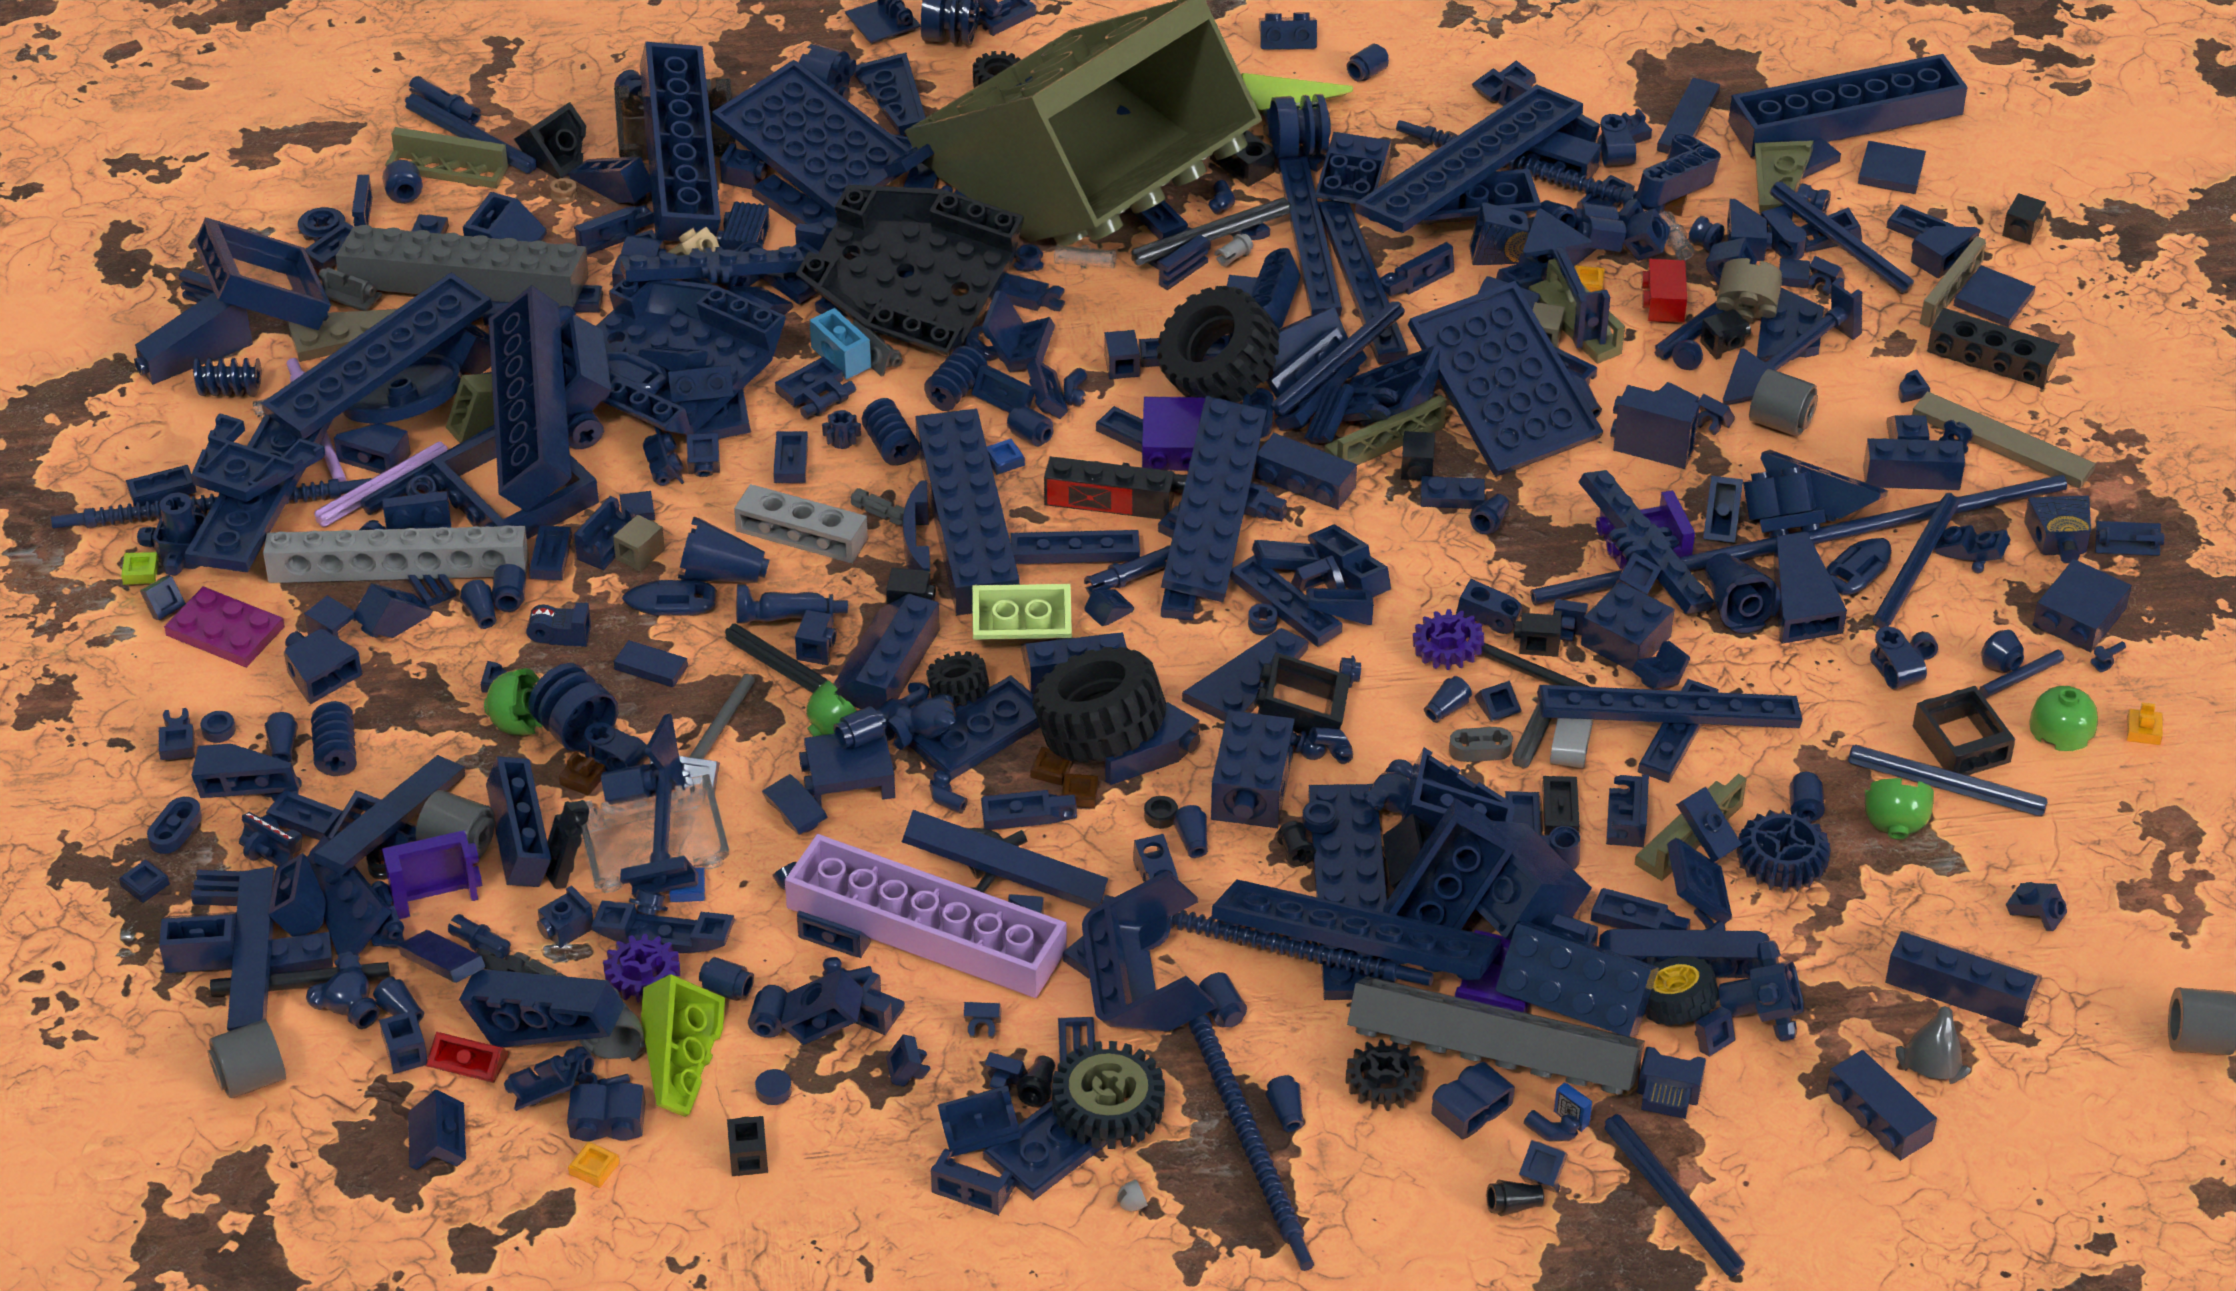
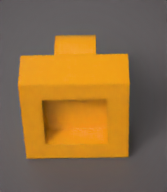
M2142 702L2140 710L2129 708L2127 715V741L2161 745L2163 737V712H2155V704Z

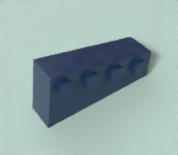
M482 969L471 975L459 998L463 1007L490 1044L502 1048L610 1037L625 1006L608 980Z

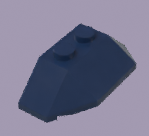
M1434 345L1352 377L1349 385L1352 388L1375 386L1376 388L1385 387L1394 390L1399 396L1396 403L1386 404L1379 401L1378 404L1391 410L1390 416L1404 412L1430 400L1433 396L1434 387L1439 377L1440 349ZM1371 418L1370 420L1358 421L1363 426H1367L1380 420Z
M1773 450L1761 453L1760 459L1766 471H1770V476L1782 475L1781 469L1796 466L1801 467V472L1810 471L1816 508L1824 507L1826 520L1836 521V518L1840 519L1886 497L1888 493L1886 489Z

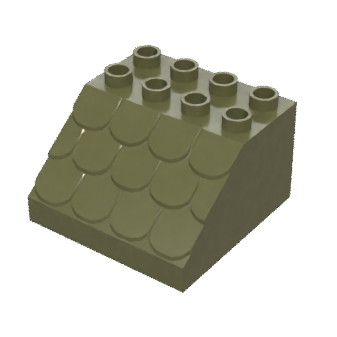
M1173 0L1071 29L906 129L905 133L913 148L917 147L919 149L925 144L931 146L934 154L921 163L932 169L937 177L958 189L959 192L968 198L1024 216L1020 236L1029 242L1053 237L1057 246L1061 248L1084 238L1086 235H1089L1091 241L1112 234L1124 225L1119 216L1120 213L1130 207L1133 213H1139L1159 204L1166 198L1161 189L1162 186L1173 181L1177 187L1199 178L1207 172L1203 160L1214 154L1216 160H1221L1241 151L1248 145L1243 133L1261 122L1262 118L1206 1ZM1030 76L1033 77L1029 81L1025 82V79L1029 78ZM1119 105H1122L1131 113L1118 115L1117 109Z

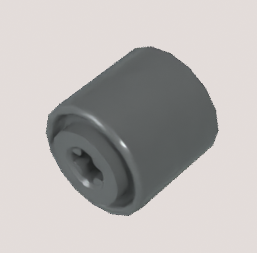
M1768 368L1761 376L1750 405L1749 420L1798 437L1808 428L1814 416L1818 402L1817 386Z
M437 790L431 794L420 812L416 826V841L465 830L468 844L475 842L480 860L492 841L495 826L494 811L487 805L444 790Z
M2175 988L2171 996L2168 1013L2170 1048L2175 1052L2216 1055L2234 1054L2236 1050V993L2223 990Z
M266 1019L209 1039L210 1050H207L214 1076L221 1091L225 1090L229 1098H235L286 1079L283 1060Z

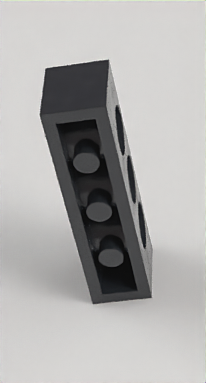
M1943 308L1931 328L1927 352L2044 389L2056 366L2060 344Z

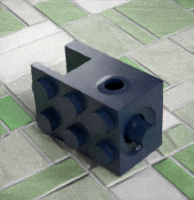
M1228 710L1212 779L1211 820L1278 829L1293 758V747L1290 746L1295 719Z

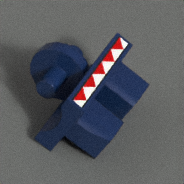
M251 812L242 815L244 829L239 839V844L244 847L243 851L246 858L256 861L263 857L279 867L293 859V854L301 850L303 836L300 832L294 829L287 832L279 829L277 820L268 814L261 818Z

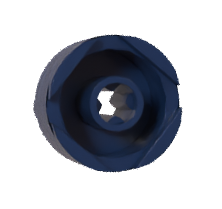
M810 44L807 47L811 49L808 55L802 54L798 63L848 101L850 96L848 86L851 76L856 71V60L851 59L846 51L818 44Z

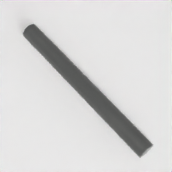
M750 674L742 676L689 757L705 758L754 684L755 679Z

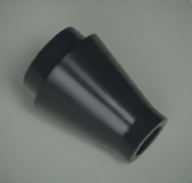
M1044 1055L1038 1056L1034 1064L1018 1081V1097L1024 1104L1038 1107L1050 1099L1053 1072L1056 1067L1052 1058Z
M1498 1179L1496 1183H1490L1487 1187V1206L1491 1213H1498L1499 1216H1505L1533 1207H1542L1544 1202L1543 1189L1541 1185H1529Z

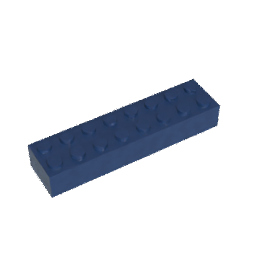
M645 41L640 62V74L656 239L680 241L678 237L688 230L694 228L697 232L705 227L716 237L721 217L703 46Z
M1938 54L1735 94L1731 96L1728 123L1750 157H1754L1755 143L1813 140L1816 142L1820 139L1829 142L1963 115L1968 87L1945 55Z
M532 285L489 318L498 493L525 512L542 503L546 497L559 487L566 485L571 479L559 303Z
M976 408L915 416L916 439L919 442L918 453L924 479L927 480V492L956 616L973 614L972 585H1020L978 410Z

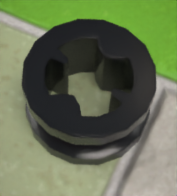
M380 845L366 856L368 872L373 878L387 879L385 863L381 864V861H384L382 849L390 846Z

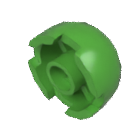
M523 668L503 673L494 679L490 685L484 701V709L490 720L500 731L513 736L535 734L536 726L543 727L529 712L528 701L536 685L535 683L539 681V677L533 670Z
M828 680L817 688L807 703L806 715L811 723L807 730L812 736L835 734L834 724L838 723L841 717L857 711L849 701H846L841 695H837L836 691L838 689Z
M2071 686L2049 688L2037 698L2031 711L2029 720L2030 731L2039 742H2041V739H2044L2049 743L2055 744V750L2075 751L2085 748L2088 741L2095 736L2097 731V707L2091 697L2081 689Z
M1902 778L1882 779L1872 782L1870 790L1865 789L1864 804L1866 815L1871 824L1879 831L1887 833L1888 837L1892 839H1905L1909 834L1916 833L1928 823L1933 810L1934 791L1931 786L1918 781L1917 787L1902 785Z

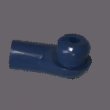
M1319 727L1311 728L1309 740L1312 744L1326 745L1332 756L1340 764L1349 763L1353 759L1352 746L1342 730Z
M943 770L936 771L929 783L933 801L960 814L963 813L968 799L952 792L951 785L949 784L952 778L948 772Z
M830 957L823 961V976L842 969L860 986L864 985L873 973L871 966L847 970L841 967L842 963L838 957Z

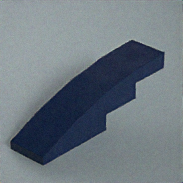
M1583 248L1566 252L1573 266H1575L1597 249ZM1521 253L1518 264L1499 269L1496 279L1507 283L1516 281L1519 287L1529 290V286L1546 280L1548 261L1554 259L1553 254L1523 257V253Z

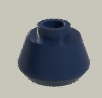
M1999 630L1985 642L1981 651L1982 663L1989 669L2001 672L2013 671L2019 668L2024 660V648L2012 630Z

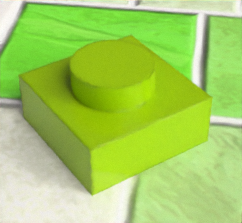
M157 552L125 553L121 573L123 585L152 584L156 582L159 564Z

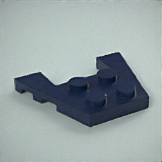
M219 413L215 419L216 426L208 435V445L206 449H202L191 476L195 486L248 502L324 458L325 450L323 445L299 438L280 457L236 443L234 441L245 431L244 420Z

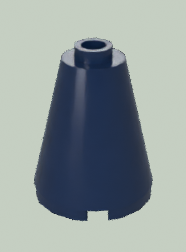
M693 517L691 524L696 525L697 529L692 528L691 533H688L680 568L686 569V571H680L678 579L757 583L759 577L765 578L769 565V559L764 558L765 551L701 518Z
M1728 553L1716 554L1707 562L1705 574L1720 619L1731 630L1737 633H1750L1766 625L1764 621L1771 614L1773 617L1776 615L1781 603L1780 589L1770 577Z

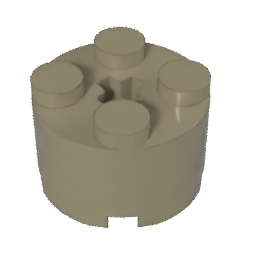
M1733 259L1724 264L1716 307L1724 311L1735 308L1743 319H1746L1749 323L1753 321V318H1774L1777 313L1782 284V272L1780 269L1764 261H1760L1759 266L1750 264L1751 259Z

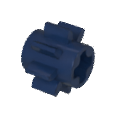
M838 410L828 415V422L822 423V434L827 437L828 445L832 444L835 448L846 449L855 445L856 437L861 436V423L857 422L855 414L852 415L848 411Z

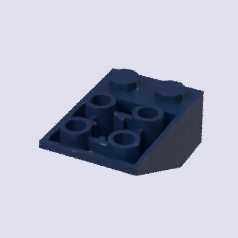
M1333 132L1315 198L1356 204L1357 201L1385 184L1390 167L1391 140Z

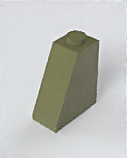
M492 374L462 375L446 424V429L459 443L495 424Z

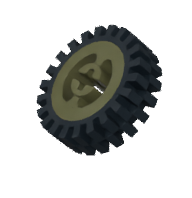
M1101 1041L1093 1042L1092 1052L1089 1051L1085 1044L1079 1047V1056L1071 1051L1067 1054L1066 1062L1060 1061L1058 1072L1055 1071L1053 1075L1052 1111L1053 1115L1057 1116V1124L1060 1128L1065 1126V1134L1070 1138L1077 1132V1142L1083 1145L1088 1137L1092 1138L1091 1147L1100 1148L1101 1140L1107 1141V1149H1115L1116 1140H1121L1123 1148L1131 1146V1136L1138 1143L1144 1140L1145 1131L1151 1135L1155 1130V1123H1160L1162 1112H1164L1165 1080L1163 1079L1161 1068H1156V1061L1152 1057L1145 1060L1146 1052L1140 1048L1132 1055V1045L1127 1043L1124 1044L1122 1051L1117 1050V1041H1109V1049H1102Z

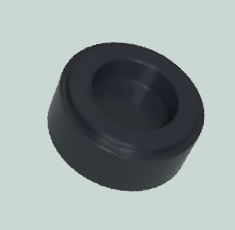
M1167 796L1152 797L1144 805V819L1148 825L1154 828L1164 829L1174 825L1173 821L1178 805L1172 798Z

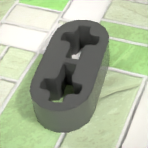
M1502 727L1458 729L1450 735L1449 753L1452 758L1462 762L1502 760L1509 757L1512 752L1513 736L1511 732Z

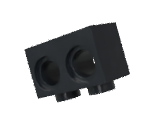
M1247 130L1243 133L1248 143L1244 149L1221 160H1216L1214 154H1212L1210 160L1249 187L1274 173L1275 150Z

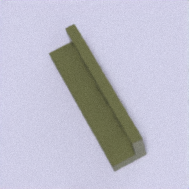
M395 127L391 133L393 152L385 164L387 167V165L400 158L411 159L412 161L410 162L417 166L421 177L497 189L508 169L506 144ZM431 163L439 164V166L433 168L425 167V165ZM459 167L467 168V170L462 172L452 171ZM485 172L494 173L493 177L480 176V174Z
M1554 258L1548 261L1546 280L1529 286V290L1540 294V303L1565 307L1563 331L1573 340L1576 302ZM1583 285V287H1584L1586 293H1587V292H1590V291ZM1609 311L1606 344L1600 345L1597 339L1583 341L1581 349L1597 364L1622 354L1625 325Z
M1439 395L1404 412L1390 416L1386 420H1381L1326 444L1324 452L1360 465L1403 446L1404 431L1433 433L1444 428L1446 399Z
M1739 773L1726 785L1715 781L1708 788V791L1727 820L1743 806L1747 778ZM1682 813L1635 856L1634 865L1660 881H1663L1672 873L1667 847L1668 842L1678 838L1695 850L1701 846Z

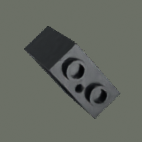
M1275 652L1270 664L1264 663L1259 682L1264 684L1263 687L1260 686L1254 705L1259 707L1258 714L1295 719L1293 732L1298 734L1301 731H1305L1308 736L1312 727L1340 729L1343 723L1351 676ZM1275 683L1327 699L1325 713L1274 698Z
M1976 686L1956 690L1952 693L1929 698L1917 703L1913 728L1943 769L1971 775L2011 762L2016 739ZM1968 716L1983 738L1954 747L1939 725Z

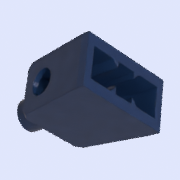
M318 629L306 637L300 632L295 631L286 638L284 657L288 674L310 705L362 675L359 652L324 629Z

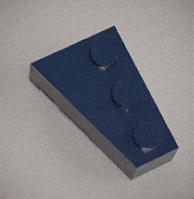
M1423 747L1412 768L1401 821L1411 814H1415L1436 828L1455 798L1483 813L1490 820L1513 821L1516 806L1514 803L1480 782L1478 784L1473 783L1459 774L1460 769L1452 764L1448 767L1432 757L1433 752Z

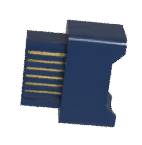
M1646 1047L1637 1090L1639 1094L1643 1095L1641 1110L1686 1119L1689 1104H1698L1704 1079L1706 1059L1695 1057L1691 1060L1661 1055L1655 1048Z

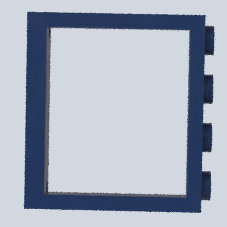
M205 217L193 243L218 301L315 330L320 329L323 321L329 318L328 311L331 303L304 247ZM234 259L286 274L293 291L240 275Z
M495 429L431 460L433 472L431 478L435 481L438 492L447 491V497L452 506L456 509L459 508L466 514L468 521L473 526H525L526 537L529 539L537 535L539 526H554L599 503L596 478L570 455L571 479L567 482L565 488L549 495L542 503L537 504L528 512L520 510L502 519L459 477L496 458Z

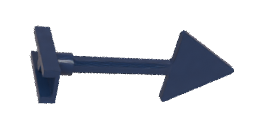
M1538 209L1523 248L1522 256L1532 257L1553 254L1576 302L1573 342L1576 348H1582L1583 341L1597 339L1600 345L1606 344L1611 297L1607 289L1586 293L1566 252L1590 248L1592 240L1543 209Z
M1841 277L1831 283V309L1825 314V317L1766 362L1745 348H1741L1723 397V404L1731 405L1752 400L1757 384L1768 368L1777 371L1833 327L1852 340L1861 335L1862 291L1857 289L1851 294L1844 289V279Z
M671 713L665 714L662 717L645 748L646 755L659 771V778L656 787L653 853L650 854V863L623 868L620 873L622 884L630 883L632 885V896L636 898L638 889L661 893L698 885V872L685 856L671 858V855L668 853L672 788L677 794L685 793Z

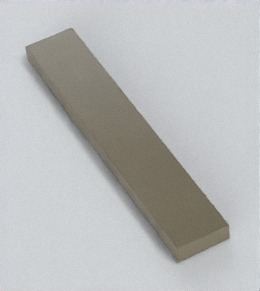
M1927 391L1913 408L1912 415L1926 416L1927 423L1942 430H1945L1944 423L1948 420L1962 422L1973 431V437L1970 442L2051 477L2064 475L2068 484L2079 489L2095 470L2096 463L1931 392Z

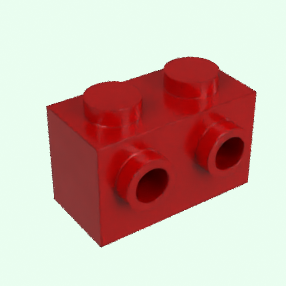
M1649 259L1648 271H1642L1641 289H1647L1643 290L1642 308L1648 309V321L1685 322L1687 306L1685 260Z

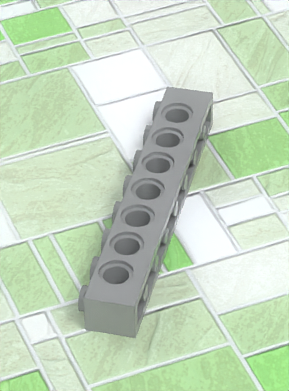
M506 525L497 527L473 526L459 528L267 533L263 556L268 582L287 583L409 579L408 575H416L418 579H423V575H431L434 579L438 578V574H445L447 578L493 577L495 569L504 564H514L521 567L527 576L529 552L525 526Z

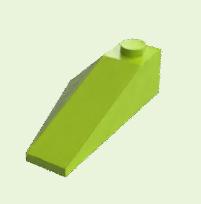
M1248 73L1241 74L1259 114H1263V109L1270 108L1272 97L1292 96L1295 103H1298L1302 95H1308L1312 103L1314 94H1323L1325 99H1330L1353 92V86Z
M672 974L643 988L641 1023L656 1104L661 1108L686 1117L690 1114L701 1087L702 1080L700 1077L706 1065L710 1064L712 1059L711 1049L715 1040L720 1039L723 1031L725 997Z

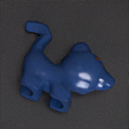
M921 682L910 683L908 685L909 695L902 699L891 698L884 702L880 708L876 709L880 710L885 718L886 728L884 730L887 742L892 740L896 733L898 738L894 740L893 744L896 748L902 750L911 743L912 735L915 733L927 739H932L946 732L956 722L953 698L946 694L927 698L930 688L926 684Z

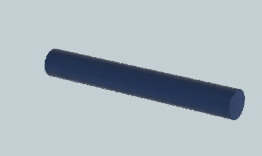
M2057 649L1980 686L1979 691L1984 698H1988L2064 661V655L2061 650Z

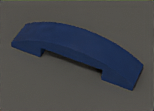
M921 480L911 492L904 509V555L908 569L930 571L929 546L916 545V525H929L927 480Z
M602 900L591 927L592 931L611 940L621 941L624 944L629 943V936L631 935L637 941L641 940L643 934H647L650 941L660 936L662 945L671 942L673 951H678V953H697L725 946L735 917L734 915L702 911L698 920L637 914L635 904Z

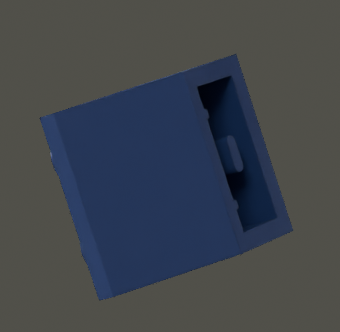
M490 192L464 224L463 233L464 236L484 235L488 238H514L517 241L533 242L537 240L542 241L547 234V229L518 199Z
M237 912L176 915L162 918L159 948L165 973L232 969Z

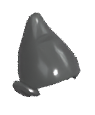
M614 988V990L616 991V993H617V994L619 995V997H620V994H619L618 990H617L616 988ZM626 1004L610 1037L579 1040L588 1053L603 1059L629 1057L631 1061H634L646 1051L642 1025L638 1017Z
M1946 1006L1941 1007L1937 1014L1916 1032L1906 1048L1903 1046L1895 1047L1896 1057L1905 1071L1910 1068L1929 1078L1949 1079V1084L1956 1083L1965 1078L1971 1071L1967 1065L1963 1066L1962 1050L1953 1021V1012Z

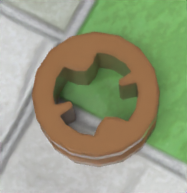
M559 178L552 181L550 184L552 201L557 204H569L575 201L577 198L575 181L568 178Z

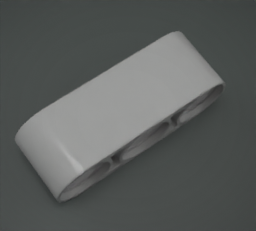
M1557 719L1550 764L1584 768L1594 719Z

